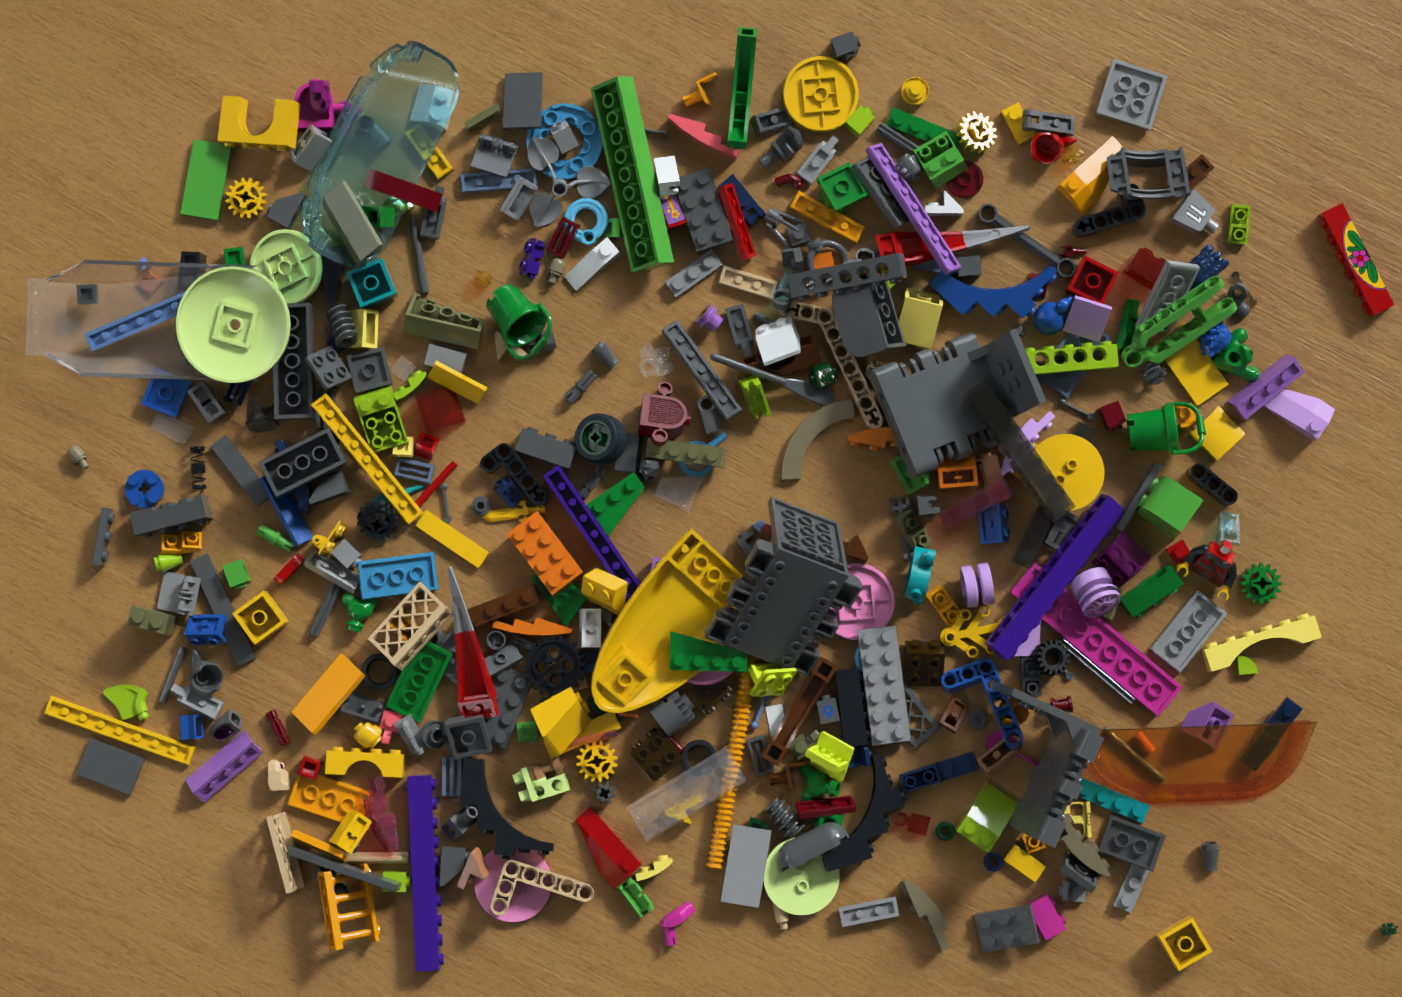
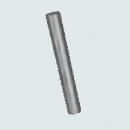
M179 646L159 698L161 702H167L186 652L184 647Z

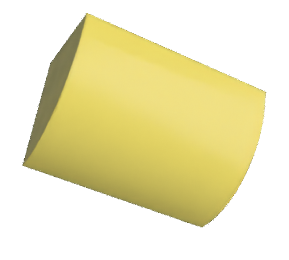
M371 309L349 310L358 335L356 337V344L348 348L376 349L379 311Z

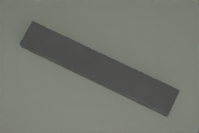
M677 320L663 328V335L724 420L727 422L740 414L742 408Z
M209 553L190 561L197 578H201V587L213 613L224 614L227 617L223 634L237 665L240 666L257 658L244 629L232 614L235 612L234 607Z
M292 846L288 849L287 854L289 856L392 892L400 890L402 885L401 882L297 846Z

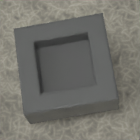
M805 222L794 225L799 229V232L790 228L786 229L792 247L811 241Z
M98 284L76 285L77 304H99Z

